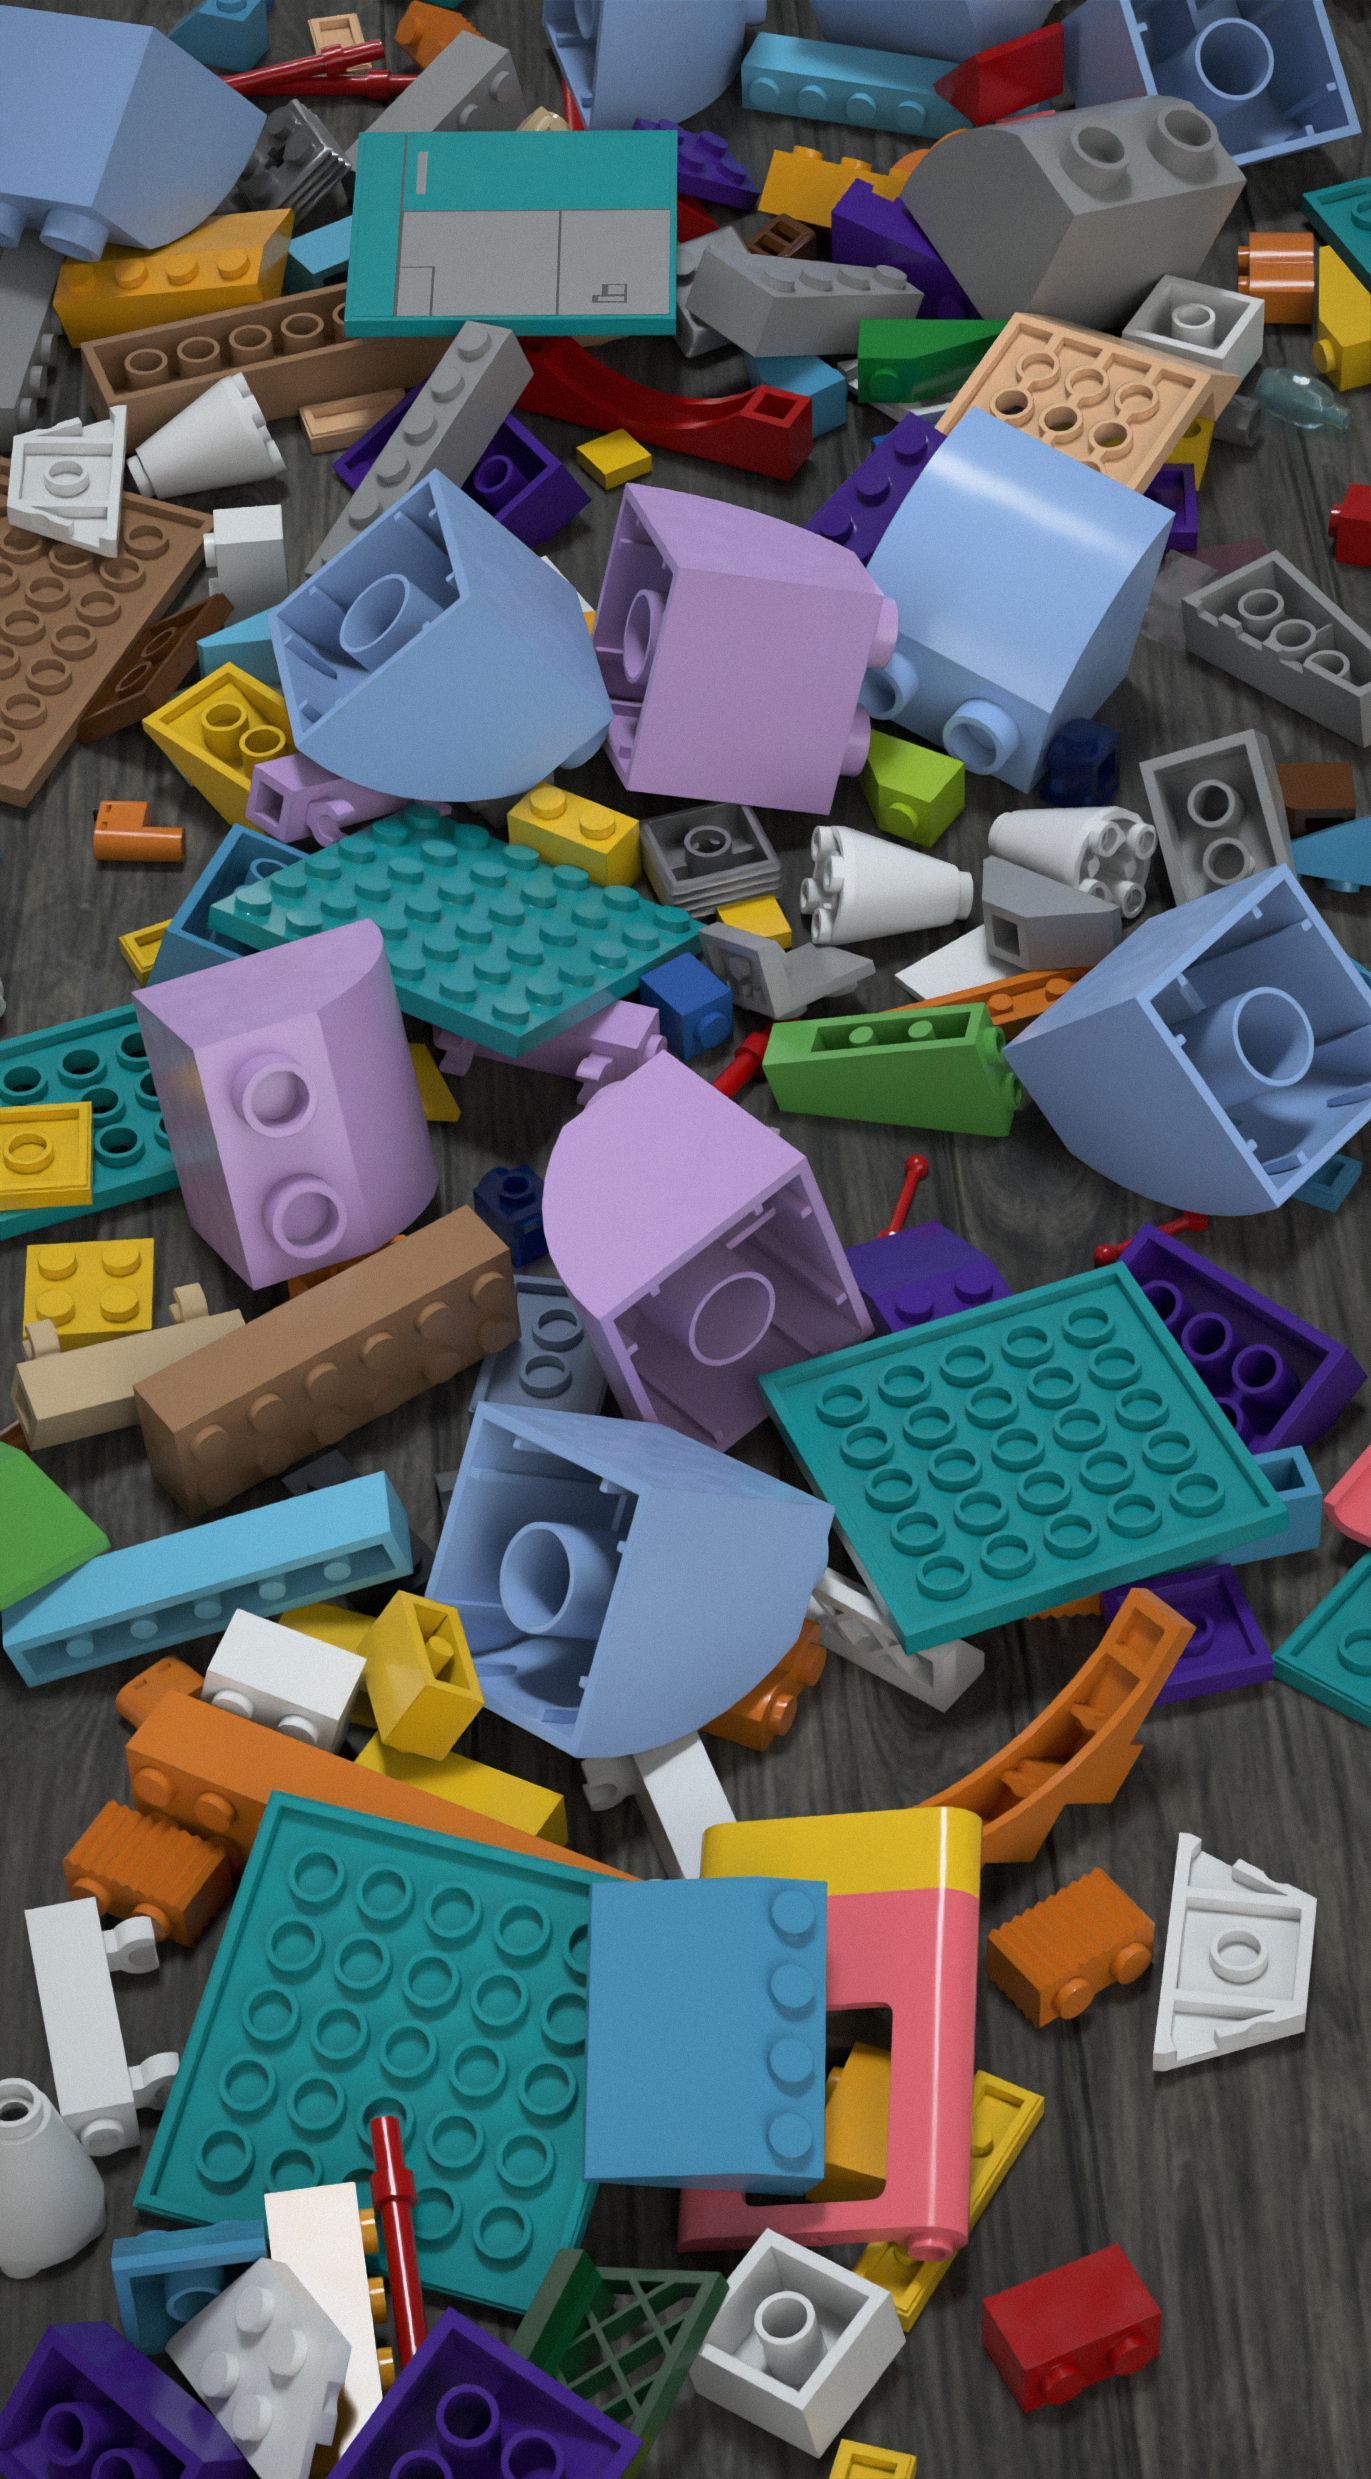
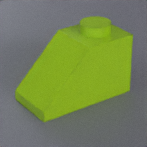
M871 729L867 759L861 773L857 777L878 828L931 848L965 808V762Z

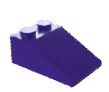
M936 1220L844 1250L875 1328V1331L864 1339L866 1342L1014 1295L988 1256Z

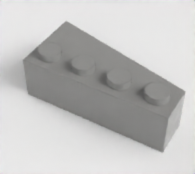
M462 30L365 132L516 131L529 115L510 50ZM359 138L345 152L352 163V167L341 179L346 198L354 202Z
M704 248L685 308L754 357L858 354L860 319H915L924 293L906 282L907 275L891 266L878 265L876 268Z
M1278 550L1181 599L1186 648L1188 651L1362 748L1371 745V637Z

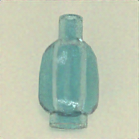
M1286 366L1277 370L1273 367H1268L1261 374L1256 385L1255 394L1263 399L1267 410L1275 417L1292 425L1314 429L1328 423L1345 431L1353 419V410L1337 404L1335 396L1328 385L1296 368Z

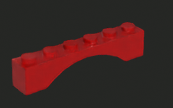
M515 336L534 375L514 404V407L610 433L623 428L635 440L790 481L813 451L811 397L763 384L747 392L723 398H687L665 394L637 384L611 370L584 350L571 336Z

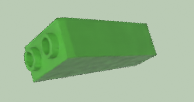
M985 1002L774 1023L762 1062V1068L780 1111L1002 1137L1009 1136L1014 1112L1021 1109L1023 1104L1022 1082L1015 1072L1011 1073L1008 1062L1001 1053V1050L1006 1046L1004 1032L1000 1026L994 1027Z

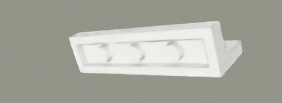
M826 1567L821 1581L812 1590L805 1618L819 1623L821 1645L944 1713L984 1671V1652L961 1639L906 1656L869 1589L829 1567Z

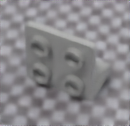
M715 922L697 931L707 967L732 990L733 1004L742 1006L746 1010H753L770 1016L774 1020H788L798 1017L807 1011V1004L822 997H837L848 994L858 987L857 981L876 973L873 960L826 944L809 942L785 953L778 941L721 922Z

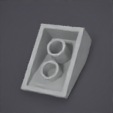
M1250 729L1139 763L1177 907L1284 862L1298 881L1283 793L1268 736L1255 729Z

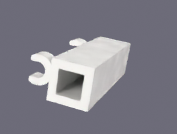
M697 1730L671 1743L641 1753L613 1758H587L581 1762V1769L587 1781V1784L582 1785L583 1793L591 1811H602L619 1804L626 1796L634 1795L669 1880L699 1878L702 1833L705 1829L716 1824L737 1822Z
M95 1897L24 1910L61 2117L89 2156H106L120 2149L140 2146L142 2143L136 2109L143 2107L155 2110L165 2109L180 2063L178 2053L165 2052L147 2058L138 2066H127L110 1972L123 1970L128 1973L140 1974L159 1968L151 1917H133L121 1922L112 1930L102 1931Z

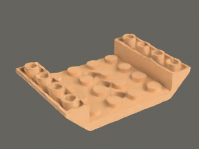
M1015 312L934 428L948 436L966 413L975 406L1143 495L1196 415L1216 421L1240 386L1241 380L1238 375L1054 316ZM1015 406L1025 408L1022 412L1014 415L1000 413V411H1007ZM1064 422L1074 424L1072 428L1065 431L1049 429V427H1056ZM1113 438L1124 441L1122 444L1110 448L1098 445L1099 443L1109 442Z

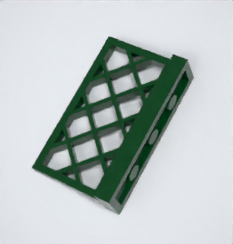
M560 2248L509 2348L585 2401L618 2381L623 2393L599 2407L598 2410L617 2423L633 2414L636 2418L629 2431L643 2440L644 2445L620 2479H636L730 2286L721 2272L596 2267L584 2249ZM614 2294L636 2295V2301L608 2317L617 2299ZM684 2297L694 2298L689 2310L662 2325L657 2314ZM649 2320L654 2331L616 2354L611 2343ZM602 2349L607 2360L577 2378L586 2359ZM665 2352L666 2357L659 2371L632 2387L627 2375Z

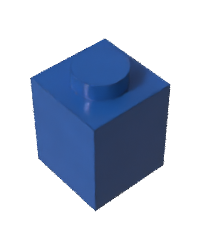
M690 952L639 977L640 1004L659 1009L660 1035L666 1037L667 1046L683 1061L709 1048H713L722 1041L734 1036L732 990Z

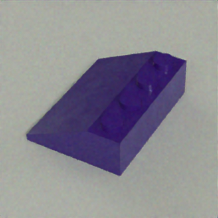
M434 370L331 465L355 492ZM510 412L461 487L464 493L528 548L552 538L592 501L563 464Z
M1147 1221L1115 1262H1124L1251 1455L1302 1445L1305 1451L1331 1428L1368 1378L1348 1348Z
M449 2306L326 2479H620L644 2445V2441Z

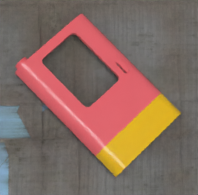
M926 1807L729 1822L713 1825L702 1833L699 1878L762 1876L827 1882L826 2011L885 2007L890 2008L893 2012L886 2186L882 2195L873 2200L756 2207L746 2204V2193L680 2188L677 2232L678 2253L751 2249L766 2228L801 2246L823 2247L836 2244L894 2241L900 2246L908 2248L907 2254L911 2258L927 2262L948 2260L952 2258L953 2251L963 2248L968 2244L983 1831L982 1819L976 1813L955 1807Z

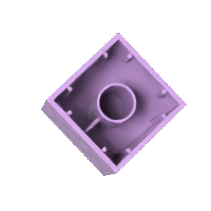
M626 483L591 633L592 644L615 719L610 722L609 731L602 747L626 790L829 815L839 775L858 776L867 759L871 735L870 717L865 707L857 706L866 667L885 668L892 658L898 635L899 618L895 600L890 597H884L885 595L855 552L811 531L750 509L684 492Z
M370 918L131 992L190 1226L253 1290L375 1251L400 1234L426 1209L435 1195L439 1181V1171L384 939L379 927Z
M666 1050L660 1051L623 1081H616L601 1088L589 1100L583 1112L563 1126L551 1153L544 1180L542 1199L544 1234L553 1263L625 1419L663 1424L723 1453L769 1416L758 1396L756 1376L858 1345L875 1331L807 1157Z

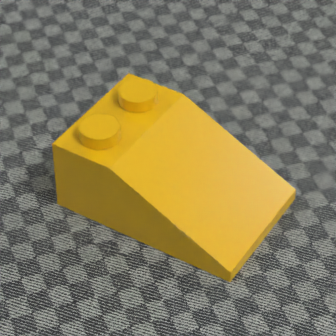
M227 662L143 719V729L228 824L233 826L234 823H237L279 841L245 818L254 765L300 753L295 747L285 698L231 662Z

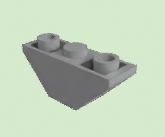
M991 855L983 860L982 905L988 954L1029 971L1092 967L1100 963L1123 942L1120 906Z

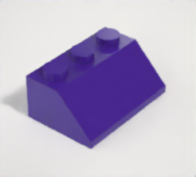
M106 2321L49 2324L0 2414V2472L7 2479H247L253 2469L219 2421Z

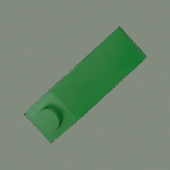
M860 319L858 403H915L960 390L1009 320Z

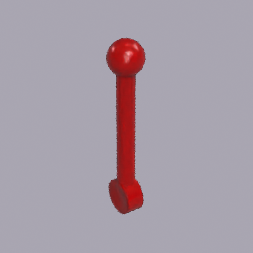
M912 1155L905 1161L904 1169L907 1176L888 1229L881 1231L877 1239L900 1232L917 1182L929 1170V1164L925 1157Z
M1184 1210L1183 1217L1157 1228L1169 1236L1184 1229L1200 1231L1207 1227L1209 1215ZM1133 1238L1115 1246L1109 1244L1099 1245L1093 1253L1095 1264L1100 1268L1114 1264Z

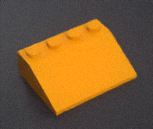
M293 209L208 216L201 224L183 237L154 249L106 242L99 262H88L68 256L60 267L53 305L72 349L80 348V343L280 298L295 218Z

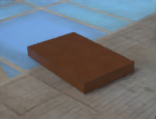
M217 593L147 628L78 723L77 736L84 745L140 721L165 705L198 659L196 641L218 632L235 609L223 593Z

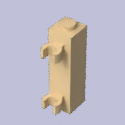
M197 1282L173 1289L177 1303L169 1305L168 1309L174 1325L61 1353L58 1335L51 1319L26 1324L25 1331L29 1340L22 1341L21 1343L26 1362L16 1364L10 1398L30 1451L140 1424L132 1386L245 1325L240 1309L209 1316L203 1290Z

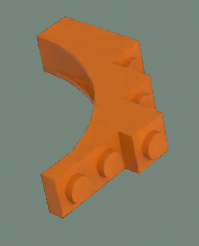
M1131 1588L1098 1648L1052 1703L1025 1730L971 1774L939 1794L908 1809L955 1807L976 1813L983 1823L981 1869L985 1863L1032 1862L1065 1804L1111 1803L1144 1747L1134 1736L1197 1627L1148 1589Z

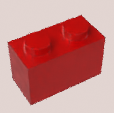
M1116 2243L982 2300V2345L1023 2413H1027L1045 2404L1058 2405L1065 2403L1077 2396L1083 2388L1115 2374L1120 2376L1129 2375L1143 2368L1152 2358L1159 2356L1162 2312L1121 2247Z

